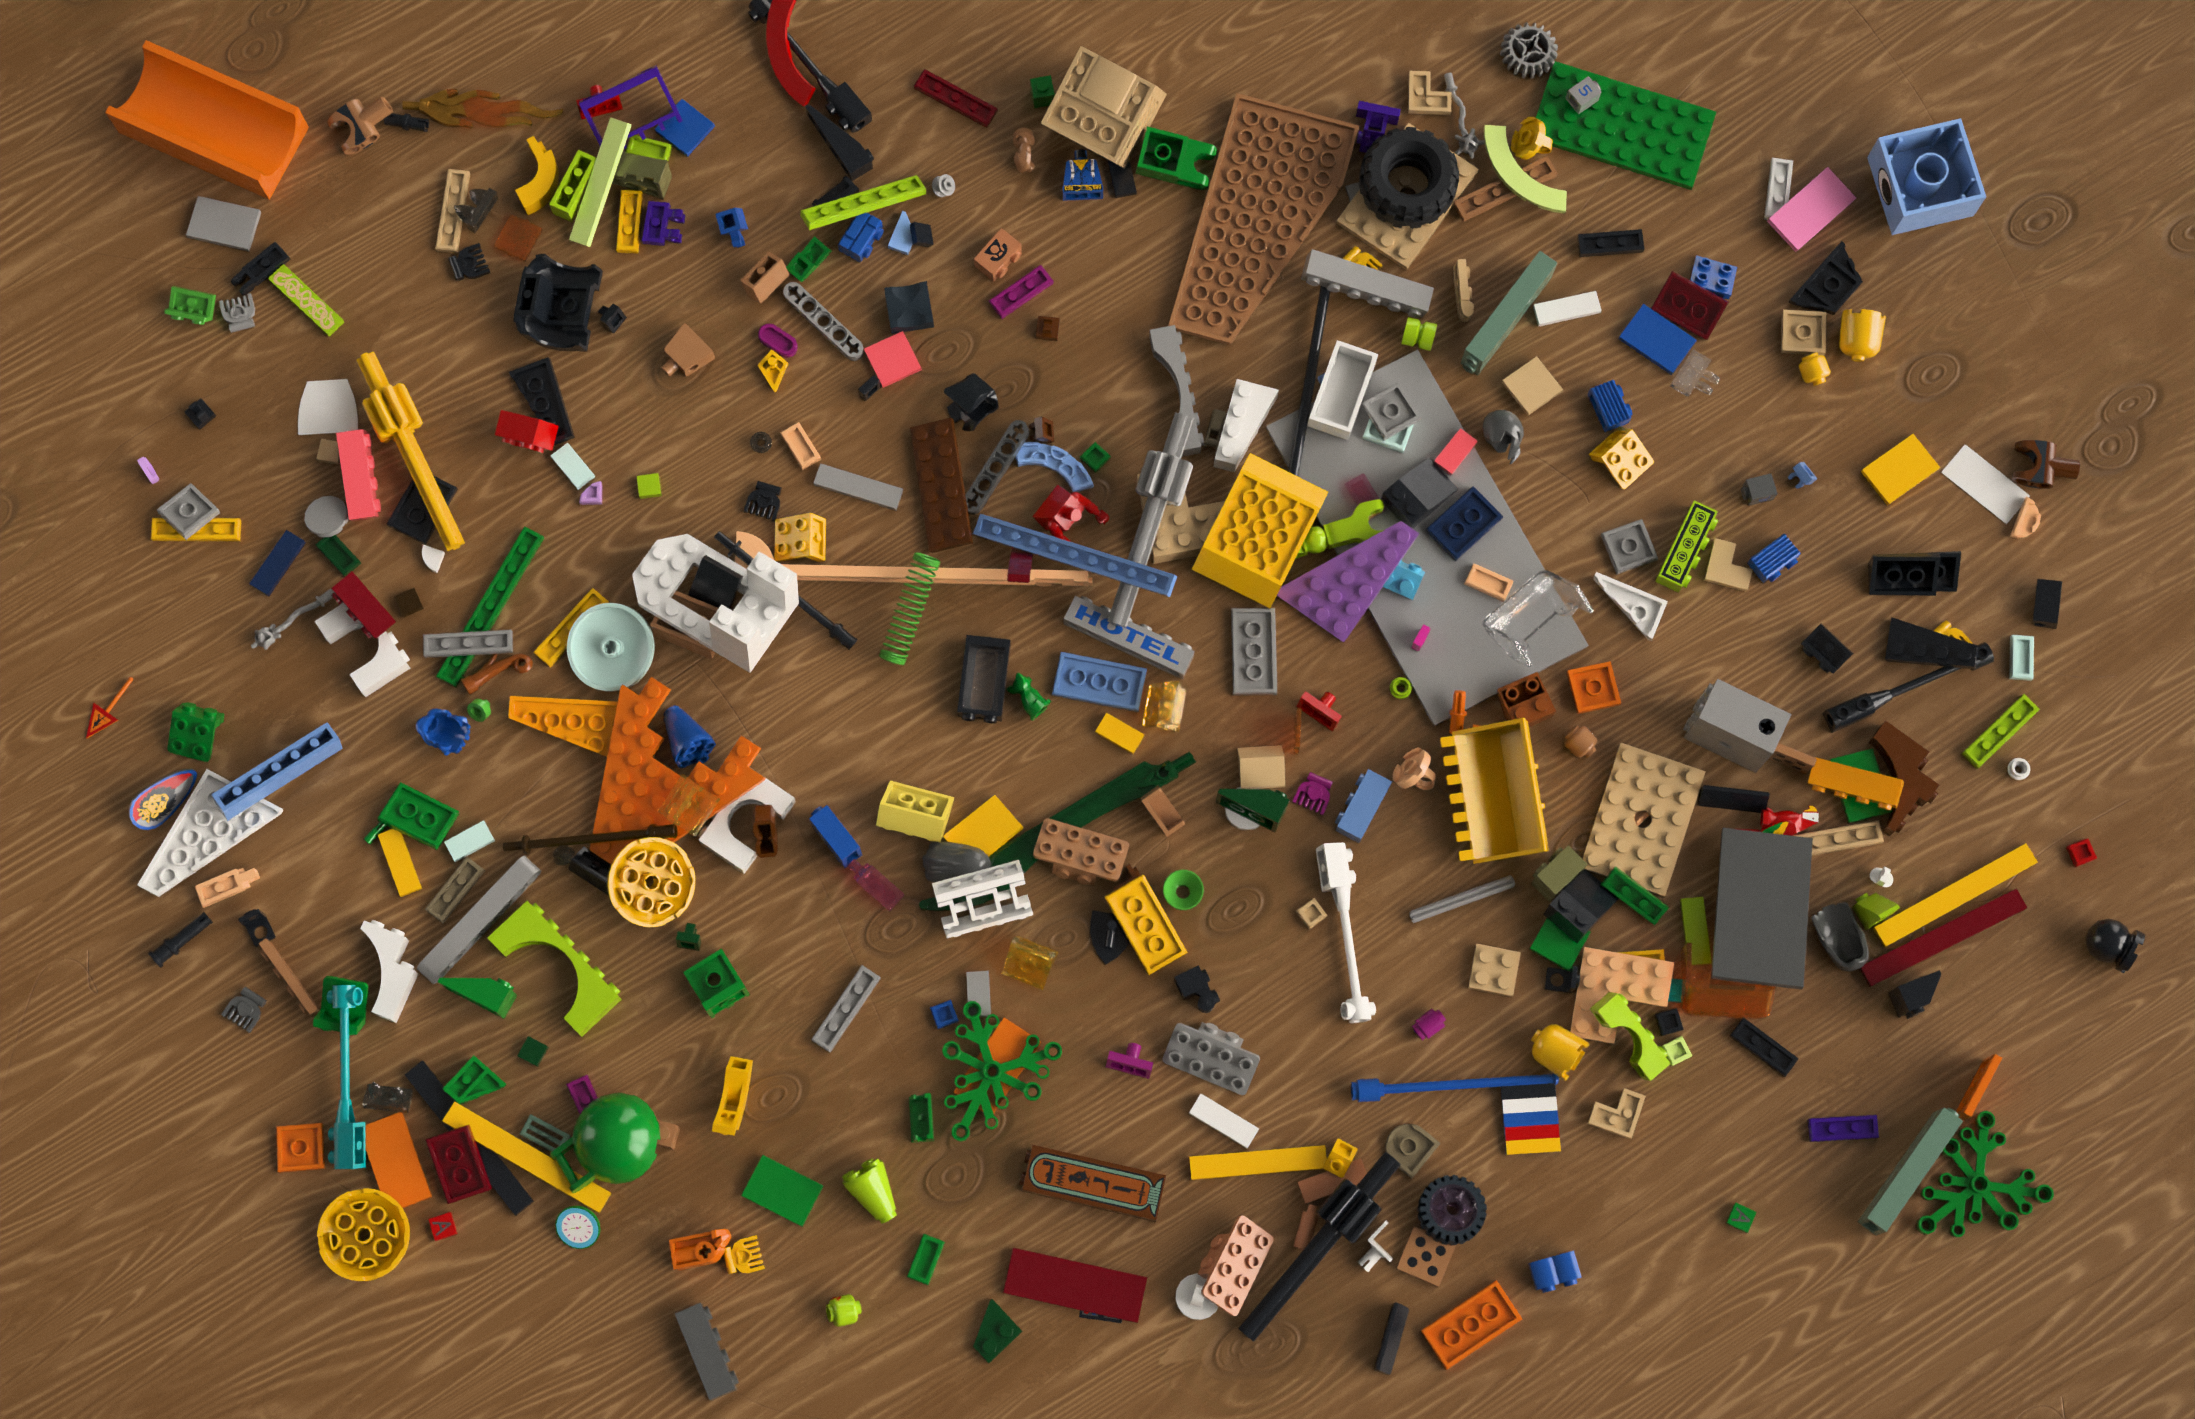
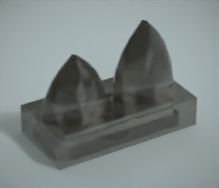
M491 188L488 191L484 189L469 191L471 200L477 206L476 208L469 205L454 206L458 217L474 233L477 232L498 200L497 192Z
M372 1082L367 1084L362 1103L363 1108L409 1113L413 1089L380 1086L378 1083Z

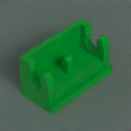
M924 1093L923 1095L913 1094L909 1097L911 1143L934 1141L931 1093Z

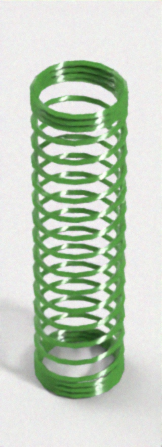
M915 552L912 557L915 561L935 567L936 569L923 567L915 563L910 564L922 568L933 575L918 573L910 569L908 571L920 575L931 582L917 580L906 576V578L921 583L929 589L903 583L905 586L915 588L926 595L915 594L903 589L901 591L913 595L924 602L910 600L899 596V598L912 602L922 609L896 603L898 606L908 608L919 615L894 610L897 613L913 618L917 622L906 621L892 616L893 619L905 622L915 629L889 623L891 626L906 630L912 635L901 634L890 629L887 630L890 633L908 639L910 642L899 641L885 636L886 639L898 642L908 649L882 643L906 655H899L883 649L879 653L880 658L899 665H905L907 660L905 657H908L905 651L910 650L907 644L913 643L910 638L915 637V634L912 631L917 630V627L913 624L920 623L917 618L922 617V614L918 611L924 610V607L920 604L927 603L924 598L929 597V594L925 591L931 590V587L927 584L934 583L929 577H936V574L932 571H937L941 563L940 560Z

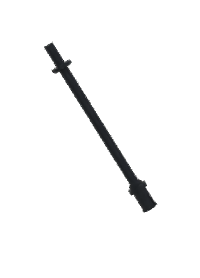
M720 531L714 536L717 541L730 550L727 556L731 557L735 554L748 566L754 558L740 548L742 544L740 540L735 544ZM798 595V606L828 629L830 638H835L850 650L858 639L843 628L844 625L833 623Z

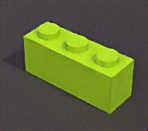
M580 150L577 151L549 204L554 215L573 222L585 194L596 157Z

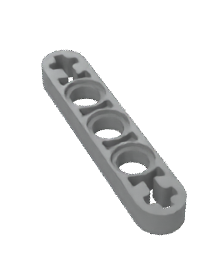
M790 282L785 285L783 290L784 297L793 308L849 360L856 361L862 358L864 354L863 344L800 284ZM797 289V295L801 298L799 303L795 295L790 296L789 290L795 291ZM805 303H813L814 309L811 312H805L802 309ZM825 316L829 318V324L820 326L817 323L820 317ZM836 331H842L845 337L837 341L833 338V334ZM848 340L853 348L858 347L857 354L855 352L850 354V348L846 344Z

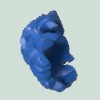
M431 709L427 712V715L420 718L416 723V730L425 743L434 748H439L446 756L450 753L458 754L462 750V746L465 747L466 745L463 740L470 739L469 729L471 727L468 724L467 718L452 715L448 710Z

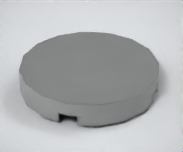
M324 496L314 500L308 506L304 521L310 532L324 538L340 533L345 523L347 525L349 517L347 507L342 500L333 496Z

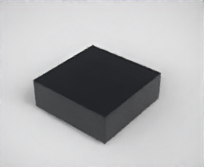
M918 222L910 224L913 245L924 247L934 245L931 225Z
M875 375L858 389L859 396L864 401L868 400L880 389L879 379Z
M1677 1008L1654 1015L1661 1036L1684 1030Z

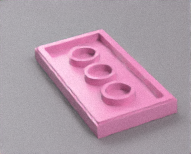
M1827 167L1772 215L1767 222L1797 252L1849 206L1856 197Z

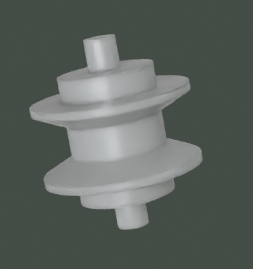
M947 174L935 177L932 182L933 192L938 197L952 195L955 191L953 178Z

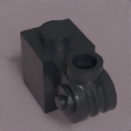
M1199 965L1174 977V982L1183 1000L1194 995L1200 997L1197 1004L1200 1012L1209 1013L1213 1010L1215 1004L1220 1002L1215 989L1211 991L1208 982H1210V978L1206 970H1201Z

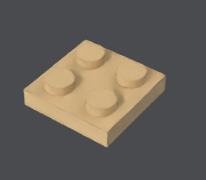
M1783 309L1781 318V353L1811 355L1818 352V355L1824 356L1826 353V312Z
M1476 944L1468 989L1513 997L1521 952Z

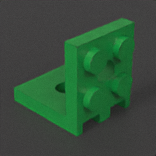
M722 948L683 972L711 1019L725 1008L735 1005V1002L750 995ZM712 974H718L721 978L720 983L716 986L708 983V978Z

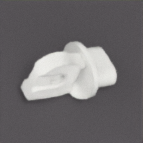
M1885 866L1883 869L1874 868L1870 873V879L1882 887H1889L1893 883V876L1890 873L1891 869Z

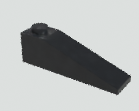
M809 104L805 106L807 116L851 181L873 169L872 160L874 158L868 148L865 150L857 140Z

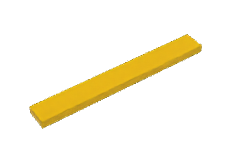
M2025 843L1875 926L1873 930L1885 948L2038 863V861Z
M455 1101L442 1120L443 1123L453 1129L470 1124L477 1143L597 1213L601 1212L611 1196V1192L593 1182L580 1191L572 1193L569 1189L571 1185L556 1160H553L551 1157ZM573 1171L578 1180L583 1177L580 1174Z

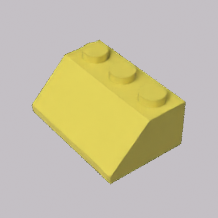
M890 781L880 802L876 826L883 827L886 830L902 832L909 836L914 835L925 838L929 841L941 842L954 797Z

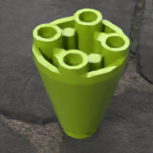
M871 1158L861 1164L862 1169L855 1172L851 1170L842 1176L844 1180L842 1183L876 1220L883 1224L897 1215L895 1212L896 1207L884 1163L878 1158L875 1160Z

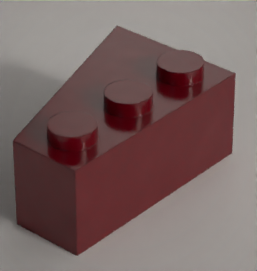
M353 571L331 588L333 591L331 596L339 605L341 603L346 605L348 608L346 613L354 622L357 619L363 625L361 630L369 639L372 636L377 639L396 623L393 617Z

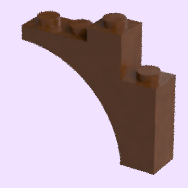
M1885 720L1868 743L1882 756L1891 777L1904 781L1897 808L1892 807L1889 820L1883 829V832L1890 836L1894 832L1899 833L1906 824L1903 821L1907 814L1911 816L1918 807L1917 804L1922 807L1927 802L1930 804L1938 795L1935 790L1939 784L1921 772L1928 762L1926 756L1929 751Z

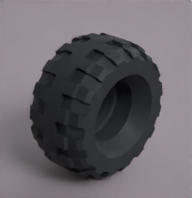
M1406 127V130L1396 128L1388 131L1382 137L1379 136L1372 143L1371 147L1367 149L1359 173L1360 193L1363 195L1367 208L1373 211L1382 222L1388 221L1398 228H1402V226H1410L1411 229L1420 228L1423 224H1431L1438 220L1450 207L1459 183L1457 159L1455 154L1449 150V145L1443 139L1434 137V133L1428 130L1424 132L1416 130V127ZM1412 166L1423 172L1428 180V187L1417 194H1404L1397 191L1391 185L1388 175L1397 167Z

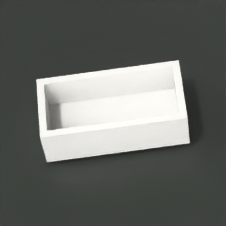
M1337 340L1308 420V427L1349 440L1378 354Z

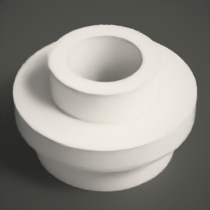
M2015 758L2008 764L2007 771L2013 779L2023 780L2030 773V765L2022 758ZM2015 766H2019L2022 772L2017 773L2015 771Z

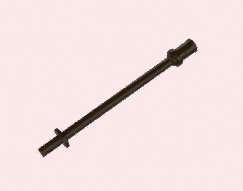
M650 824L647 829L536 840H530L529 836L523 835L522 841L503 843V850H523L524 854L529 855L531 849L646 837L677 838L678 829L676 824L660 826Z

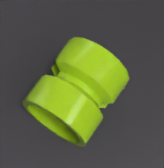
M1408 317L1401 344L1411 347L1418 344L1420 349L1431 351L1437 324L1431 322L1421 324L1419 319Z

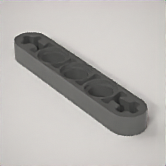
M1016 420L1010 424L966 493L969 514L975 515L980 513L1027 440L1029 429L1024 421ZM1022 426V430H1023L1024 433H1023V434L1019 433V434L1016 436L1015 439H1016V441L1018 442V443L1016 444V443L1012 440V439L1015 437V435H1016V432L1014 431V429H1015V428L1019 429V428ZM1005 444L1013 446V451L1010 454L1002 453V447ZM994 462L1002 464L1001 470L997 473L990 471V466ZM983 480L990 482V487L986 491L979 489V483ZM974 491H976L979 495L984 496L982 499L980 498V496H978V498L976 499V503L978 504L977 507L972 506L970 509V505L968 504V502H973L977 497Z

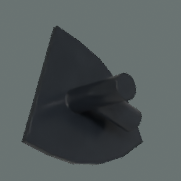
M1092 911L1090 924L1092 944L1097 955L1106 965L1115 960L1127 948L1130 942L1114 914Z

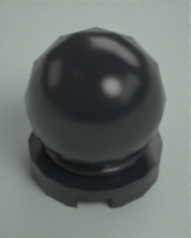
M2108 918L2093 924L2089 928L2085 939L2090 955L2101 962H2115V969L2125 973L2135 962L2138 955L2134 952L2138 943L2143 945L2145 934L2138 930L2130 934L2128 928L2120 921Z

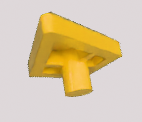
M771 349L758 364V368L773 392H776L788 362Z

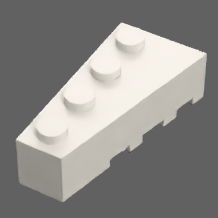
M1239 379L1236 380L1217 448L1214 467L1231 472L1236 471L1249 445L1277 400L1278 389Z

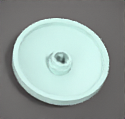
M603 603L589 608L574 622L567 639V656L576 676L586 685L602 691H620L622 684L628 688L635 685L645 676L654 657V637L648 622L636 610L622 604Z

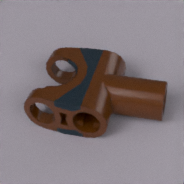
M2040 440L2018 441L2015 443L2014 450L2026 455L2031 460L2032 469L2012 473V481L2027 487L2050 489L2053 487L2054 477L2077 479L2080 471V461L2056 457L2057 445L2053 442Z

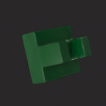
M687 923L685 932H677L676 943L678 948L700 951L701 938L700 935L696 934V924Z

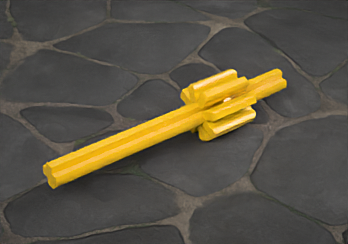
M374 352L360 355L361 357L356 359L372 392L369 394V398L363 400L362 405L377 437L382 443H387L392 439L396 443L446 550L450 551L460 548L461 545L465 544V541L413 434L415 432L414 429L420 428L423 422L407 388L402 383H398L393 387L389 384Z

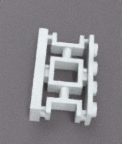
M1019 860L932 883L938 908L946 905L950 906L952 915L941 918L946 938L958 937L965 933L980 931L983 928L1002 925L1009 921L1024 919L1033 915L1028 894L1017 897L1015 887L1026 884ZM1009 884L1010 889L997 892L996 887ZM993 893L994 904L973 908L972 898ZM966 896L967 901L953 903L954 898ZM1013 899L1012 904L1000 905L1002 900ZM969 910L970 915L957 918L956 913Z

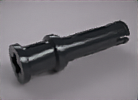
M203 912L171 939L165 938L162 945L154 951L150 950L148 954L162 968L164 962L173 955L177 956L180 952L179 949L212 924V920Z

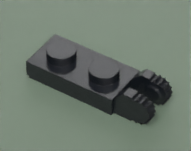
M274 242L242 267V270L231 279V283L237 286L245 281L248 276L250 280L239 290L241 295H247L255 286L261 284L280 266L286 264L291 259Z

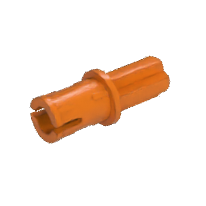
M1455 690L1453 695V705L1449 711L1451 715L1450 734L1453 731L1464 729V718L1467 715L1465 711L1466 692L1462 690Z

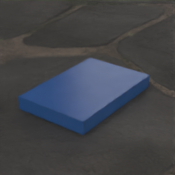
M1645 304L1641 306L1618 338L1670 375L1674 373L1697 341Z

